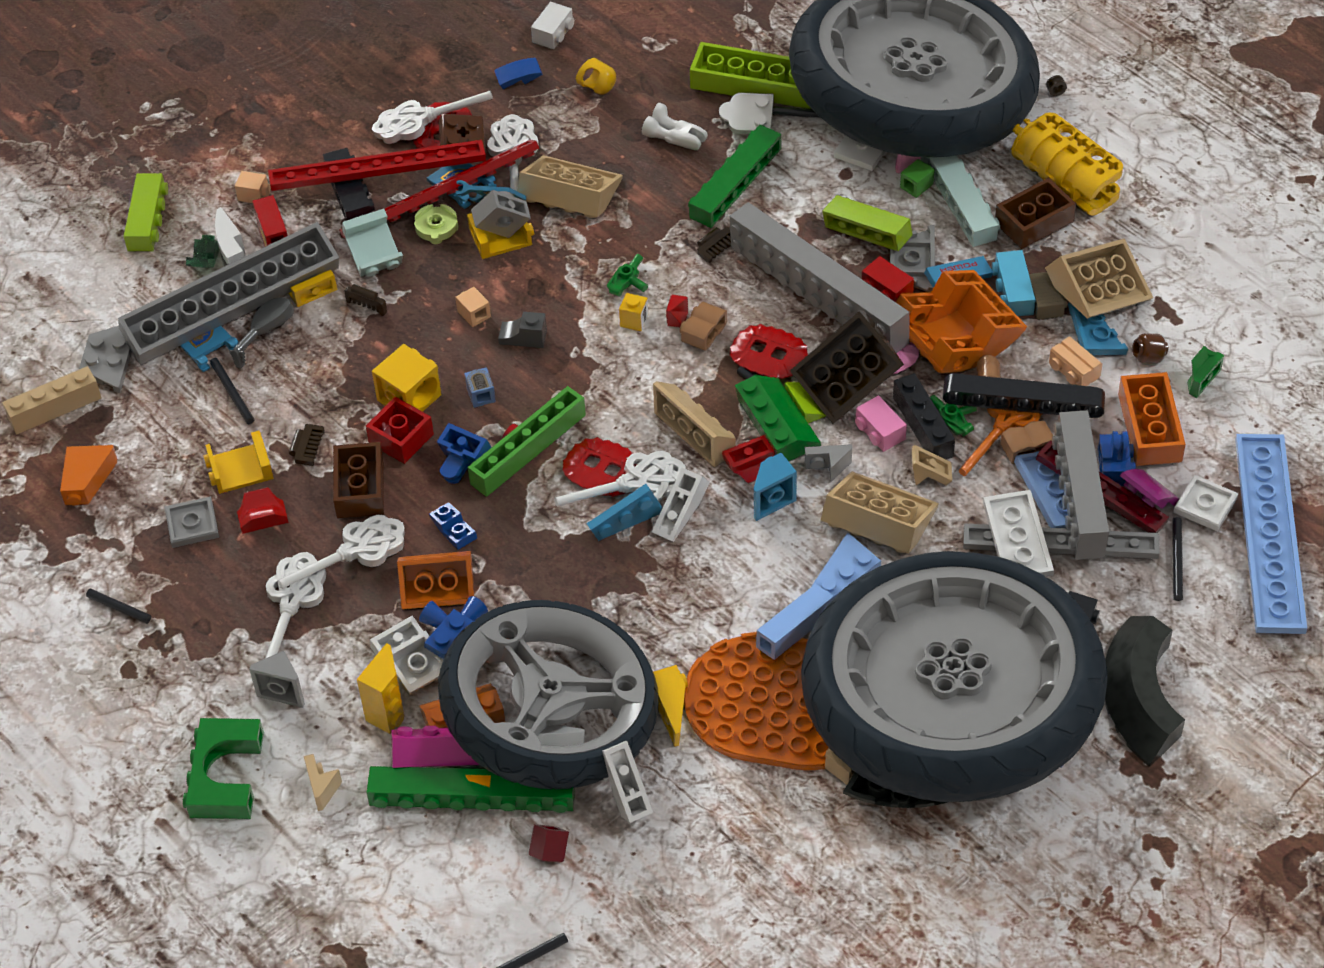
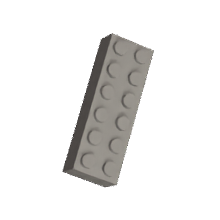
M1088 410L1059 412L1058 422H1054L1055 436H1052L1053 450L1058 452V455L1055 456L1056 469H1061L1059 488L1060 490L1064 489L1062 507L1068 513V516H1065L1066 530L1071 531L1069 549L1074 551L1075 560L1105 558L1109 528Z

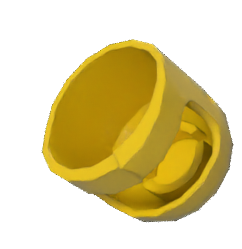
M596 58L587 60L576 75L577 84L582 87H589L596 94L600 95L611 91L616 82V72L614 69ZM588 69H594L590 77L584 81L583 76Z

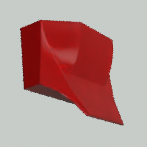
M765 435L722 451V457L731 471L740 475L748 484L756 481L761 462L765 461L768 457L775 456V451Z
M268 487L244 493L241 507L237 511L242 534L289 523L284 501L277 498Z

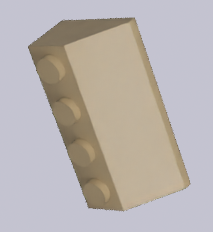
M654 382V413L714 468L725 461L722 457V451L736 446L734 434L731 431L725 430L715 417H711L706 413L702 405L696 404L686 391L681 390L675 384Z

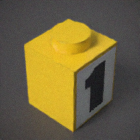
M626 293L619 307L620 327L641 332L649 316L648 298Z

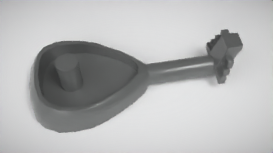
M273 298L258 309L251 322V330L233 350L229 351L237 368H242L245 365L244 350L258 335L282 326L293 316L294 307L290 299Z

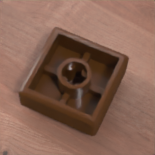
M441 114L439 121L440 146L482 140L485 150L482 116Z

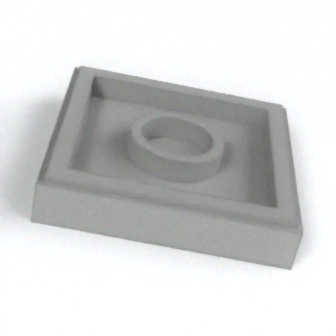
M211 496L164 507L172 548L219 538Z

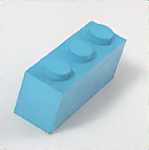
M1023 250L996 253L995 262H992L993 276L997 275L996 289L997 292H1001L1000 298L1017 316L1034 315L1035 296Z

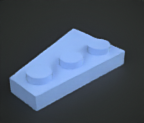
M847 533L813 585L817 584L824 590L829 591L835 598L853 581L880 567L881 560L851 534Z

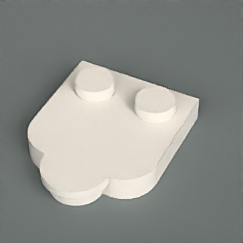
M756 93L735 94L730 102H725L720 106L719 115L724 121L729 122L730 130L736 134H749L759 125L771 129L774 95Z

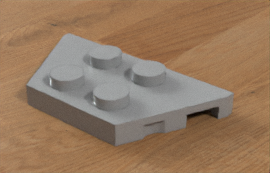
M929 225L926 231L917 233L916 230L912 231L913 236L899 251L890 249V263L913 277L915 288L928 293L933 290V287L924 272L926 268L935 266V225Z
M119 326L89 334L79 369L88 366L97 383L101 385L107 384L113 387L117 393H121L132 350L122 335Z

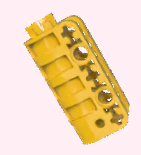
M1052 112L1045 113L1033 122L1030 119H1024L1023 121L1027 124L1026 127L1022 128L1017 124L1012 131L1017 137L1011 148L1012 156L1017 160H1022L1023 164L1031 171H1037L1039 177L1043 180L1049 177L1086 213L1091 216L1097 215L1117 202L1120 195V187L1115 182L1122 177L1123 163L1058 114ZM1067 132L1070 133L1071 136L1064 137L1061 135V133ZM1097 155L1103 159L1094 160L1092 157Z

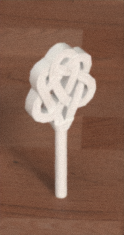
M487 91L437 108L421 107L419 102L410 100L400 104L395 109L382 112L379 115L378 121L373 124L372 130L377 138L383 139L384 143L387 144L396 143L400 139L413 140L420 137L425 131V125L431 123L437 116L493 99L491 91Z
M513 114L505 116L501 121H496L491 125L492 137L488 140L487 148L489 154L494 157L530 139L536 140L538 143V138L534 134L533 122ZM522 157L516 159V163L510 166V188L515 191L518 189V166L522 161Z
M655 451L649 455L633 453L626 460L624 467L626 474H622L615 482L555 497V505L558 507L615 491L623 493L634 492L645 484L648 485L660 502L663 497L669 496L681 468L686 469L682 461L672 457L670 453L665 451Z
M375 515L364 522L355 521L347 524L343 528L344 544H341L336 553L279 579L278 584L280 588L283 589L339 561L351 562L358 558L362 565L368 567L381 565L388 556H392L403 549L405 535L403 522L398 519L387 518L384 515Z
M308 552L298 553L293 557H286L280 560L276 575L269 578L266 583L268 597L273 602L280 603L281 616L265 658L278 653L289 620L298 612L299 607L311 608L323 600L324 590L322 585L326 579V569H322L291 584L289 588L285 587L282 589L278 584L279 579L317 562L315 557Z

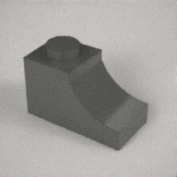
M523 312L522 317L515 321L502 322L498 338L499 344L544 348L547 334L545 313Z

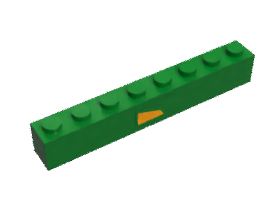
M370 766L366 791L369 806L377 808L391 806L404 809L425 807L427 809L451 808L454 810L478 809L481 811L501 809L504 811L528 810L530 812L554 811L564 813L566 811H574L575 788L573 787L556 790L554 788L540 789L528 787L499 777L487 769Z

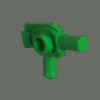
M636 254L630 264H624L617 269L607 284L610 294L620 297L623 290L631 285L642 292L648 289V284L637 278L639 276L637 268L643 261L641 255Z
M936 395L930 396L947 427L955 435L966 436L974 431V426L970 422L968 423L964 416L976 412L977 407L962 406L958 408L954 404L943 403Z

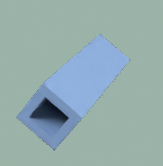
M817 584L813 585L757 630L756 648L775 660L812 630L818 617L833 601L834 596Z

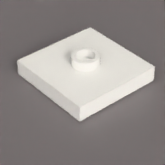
M845 136L835 149L834 158L873 171L885 154V151L875 149Z
M1194 475L1174 507L1173 513L1218 532L1236 502L1238 493Z

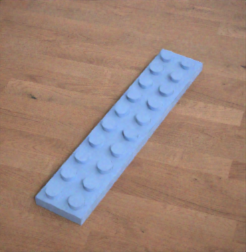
M1236 434L1235 443L1256 633L1306 634L1307 621L1284 434Z

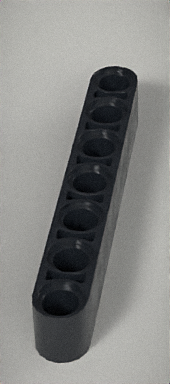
M949 374L944 379L943 400L948 404L1059 415V412L1088 410L1089 418H1099L1105 413V391L1098 387L965 374Z

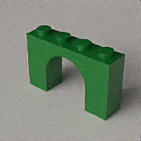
M200 718L199 728L194 730L196 746L190 753L192 769L187 772L186 777L187 786H189L188 792L183 794V808H187L190 818L251 819L254 801L251 785L218 783L211 780L207 773L210 766L222 756L235 753L261 754L264 731L260 719Z

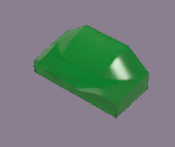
M1203 346L1191 360L1192 375L1187 382L1190 395L1198 398L1222 369L1223 354L1213 352L1206 346Z

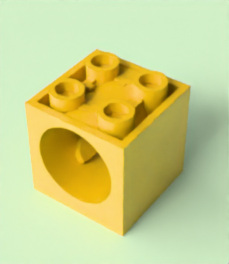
M402 344L372 370L376 398L384 406L396 396L423 412L442 395L437 364L433 360L420 355L416 349H411L405 344Z

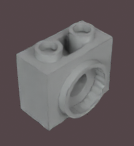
M492 190L471 209L476 228L510 238L531 219L527 202L514 197L512 193L507 191L498 192Z

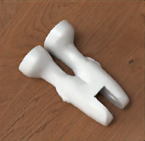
M662 103L656 105L652 117L648 116L642 127V135L650 138L664 139L668 143L691 150H698L701 147V143L708 136L707 132L697 125L683 120L671 119L668 116L667 106Z

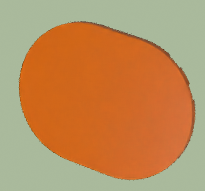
M757 632L743 633L739 637L729 640L723 639L717 642L705 654L696 659L686 678L688 687L685 688L684 708L692 729L703 742L717 752L738 760L796 770L825 769V753L829 747L817 732L808 714L802 689L801 669L808 639L801 638L774 660L756 648Z

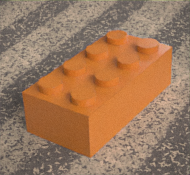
M1167 372L1121 376L1118 396L1129 442L1134 447L1133 458L1135 465L1143 466L1182 462L1186 444Z

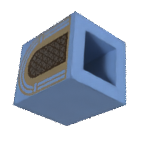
M487 367L464 373L466 388L474 408L496 402L494 386Z

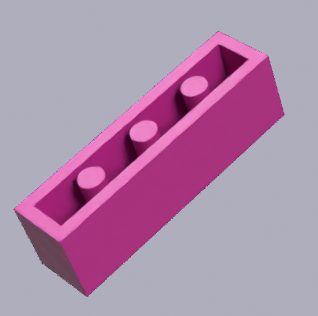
M402 726L397 728V730H391L393 768L479 765L460 747L448 728L425 726L423 729H412L408 726Z

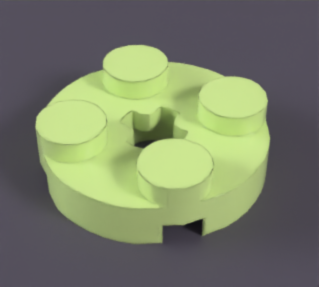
M433 204L421 208L415 215L414 225L416 233L419 237L430 241L432 244H440L442 240L451 237L458 230L456 212L447 205L440 204V207H433Z

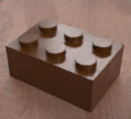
M1048 177L997 204L995 218L999 221L1000 229L1018 247L1024 249L1073 223L1076 203Z
M380 442L333 445V502L337 518L384 515V459Z

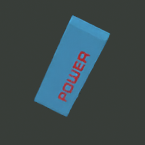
M984 256L928 267L924 272L933 288L943 271L975 270L982 279L991 278L993 275V271Z

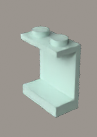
M385 209L342 222V231L360 277L364 275L370 277L376 275L380 270L397 268L402 263L403 255L402 252H398L387 225Z

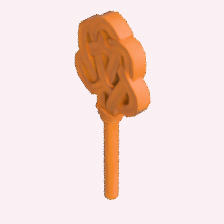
M987 408L989 415L996 418L993 430L962 465L959 473L962 476H966L998 437L1008 428L1024 427L1030 422L1040 421V416L1043 413Z

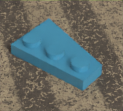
M1068 302L1079 344L1092 355H1127L1129 348L1125 343L1121 344L1117 338V332L1114 328L1110 329L1105 322L1106 317L1103 314L1087 319L1077 308Z
M645 484L586 524L598 541L659 515L663 507L648 485Z

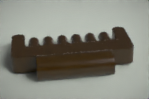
M716 227L697 242L699 246L697 254L708 263H711L712 258H716V255H720V252L731 246L730 228L725 227L720 230Z
M353 284L351 287L347 286L344 290L347 303L353 301L354 304H362L363 307L367 306L368 309L376 310L381 316L387 313L386 301L379 298L377 292Z
M305 424L304 430H296L289 450V454L295 456L296 464L314 465L315 455L317 454L316 450L319 449L321 437L325 433L323 426Z

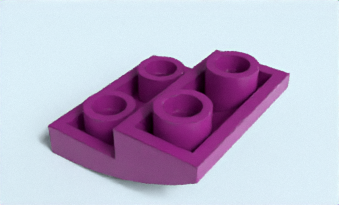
M1131 469L1120 475L1126 480L1124 486L1134 494L1140 491L1144 495L1142 500L1152 508L1157 505L1163 509L1168 502L1175 507L1180 499L1144 470Z

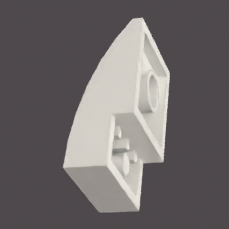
M221 207L218 208L215 217V230L223 266L225 267L245 257L246 254L241 233Z
M413 615L370 639V647L375 655L379 653L386 643L391 645L398 684L409 695L437 680L443 663L442 658L424 648V642L429 638L426 630L423 631Z

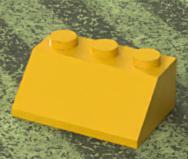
M386 643L359 675L357 684L365 720L390 734L391 730L402 724L405 715L391 645Z

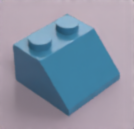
M782 453L768 457L760 464L753 489L754 519L756 521L796 501L797 471Z

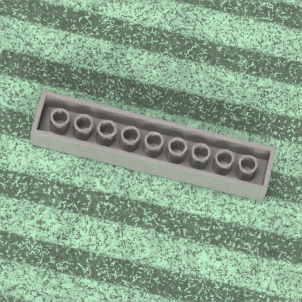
M749 202L729 216L731 247L735 252L745 256L751 263H755L767 274L778 279L781 284L788 286L798 296H802L814 307H818L830 318H834L842 325L857 312L865 311L881 330L896 353L909 344V311Z
M316 222L119 317V329L139 364L142 365L206 332L257 309L273 298H279L292 292L291 287L330 269L331 271L339 269V256L319 223Z

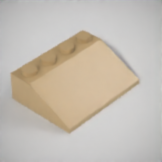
M543 155L519 173L517 192L526 196V200H524L526 202H539L549 208L559 207L569 213L579 212L583 213L585 217L596 218L606 210L623 175Z
M1125 238L1060 256L1045 267L1054 288L1087 319L1153 299L1152 293Z
M851 471L826 495L821 521L828 523L833 528L847 530L854 536H863L871 539L876 544H884L892 547L897 552L909 554L919 542L939 503Z

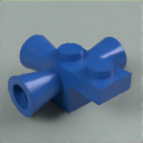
M470 596L461 612L453 609L447 615L434 601H430L422 610L419 622L435 627L436 630L424 642V648L444 660L450 645L458 634L471 622H475L477 618L488 612L486 605L480 599Z

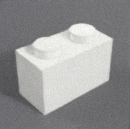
M550 2L531 26L532 42L555 49L558 43L563 41L568 30H571L574 25L572 8Z

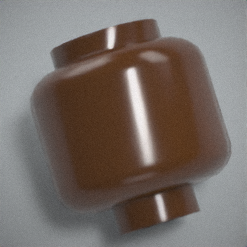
M1153 333L1140 334L1132 345L1133 355L1141 363H1160L1169 350L1168 343L1165 342L1164 337Z

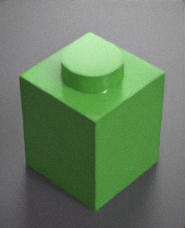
M919 159L901 172L900 188L915 198L919 197L934 184V169Z

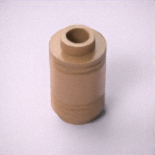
M992 355L982 356L977 362V376L1001 378L1000 363L996 357Z

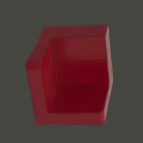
M534 824L529 855L541 861L563 862L569 831L557 826Z

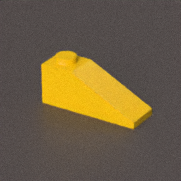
M677 665L653 671L658 687V712L674 747L679 746L685 688L688 687L685 674L680 673Z

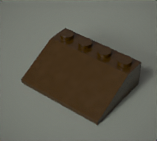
M859 311L793 367L790 372L831 423L835 424L900 369L904 363L865 311Z

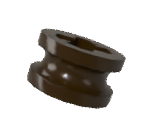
M1060 75L1052 76L1046 82V87L1052 96H1060L1067 89V85Z

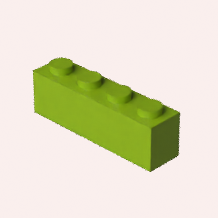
M162 173L136 174L123 236L127 251H154L155 243L159 241L158 227L162 225L161 211L165 210L164 196L168 195V183L164 182Z
M836 195L822 210L826 228L895 251H899L913 236L910 218Z

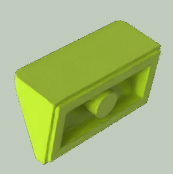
M799 382L785 383V389L808 423L826 417Z

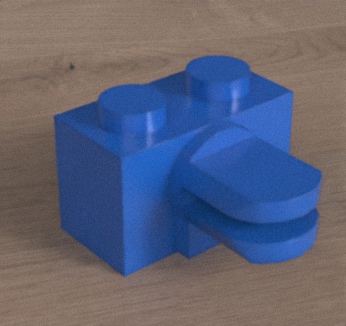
M448 423L437 441L443 453L448 456L440 468V473L448 483H458L468 466L492 448L488 440Z
M1112 431V434H1100L1097 449L1099 470L1119 485L1124 486L1126 480L1120 475L1127 470L1136 469L1135 462H1131V458L1134 455L1133 444H1129L1128 432L1122 431L1121 434H1118V431Z

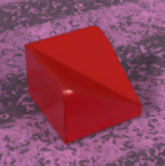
M672 294L666 309L668 326L680 328L688 315V297Z

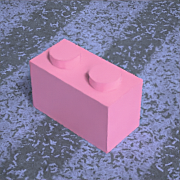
M879 395L856 408V426L859 430L864 431L869 436L872 444L878 446L883 452L906 440L907 424Z

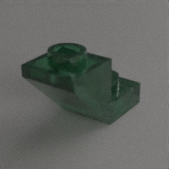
M202 235V238L194 239L193 256L186 257V266L214 267L220 251L218 241L215 240L214 235Z

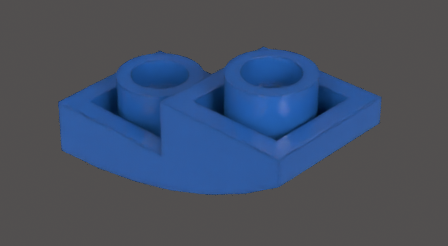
M536 58L518 60L494 70L502 89L520 80L526 84L543 75Z
M449 502L429 513L431 520L457 550L477 539L476 531L463 521L461 513Z

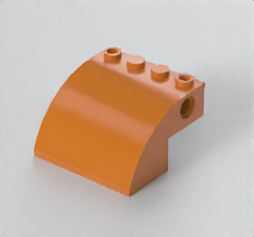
M975 270L943 271L931 292L900 294L896 301L897 304L909 311V342L913 343L920 350V354L927 358L933 365V369L939 373L960 372L977 367V362L982 356L992 355L996 357L1017 340L1027 328L1024 322Z

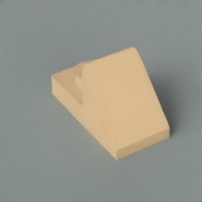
M912 446V466L916 485L927 477L944 485L952 482V464L950 461L919 446Z
M314 754L304 756L317 809L321 811L326 807L341 785L342 779L339 769L324 773L321 762L316 763Z

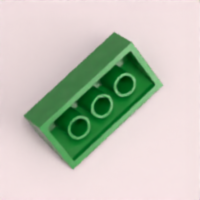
M754 375L735 385L739 403L761 436L765 435L773 447L775 455L782 453L790 462L804 455L805 447L822 446L820 440L779 378Z

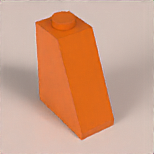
M113 445L71 446L66 448L60 489L65 505L77 506L90 503L117 464L118 459Z

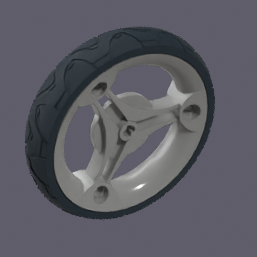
M528 600L503 605L481 615L475 622H471L454 639L447 651V655L444 657L439 673L438 694L440 709L449 731L460 747L474 761L488 771L506 780L528 787L540 789L554 788L555 790L570 789L604 780L603 778H608L609 776L603 750L627 741L632 756L635 759L640 750L646 745L656 723L658 687L651 665L642 649L626 631L608 618L574 604L570 605L569 603L552 602L550 600ZM550 642L579 650L604 666L613 679L580 676L563 664L544 660L526 643ZM485 662H505L514 675L510 691L511 699L516 709L520 712L515 723H494L479 702L476 682L478 673ZM611 709L613 715L617 718L614 724L602 735L578 745L546 746L541 745L537 737L547 726L570 722L584 710ZM527 719L535 722L530 730L524 727Z

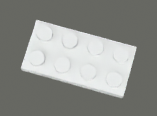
M1031 490L983 497V505L998 557L1020 563L1043 574L1045 577L1053 576L1054 568Z

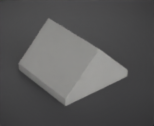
M284 651L250 666L249 670L257 697L301 708L304 707L305 703L298 675Z

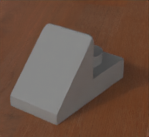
M852 444L805 447V469L829 468L830 481H833L852 463Z

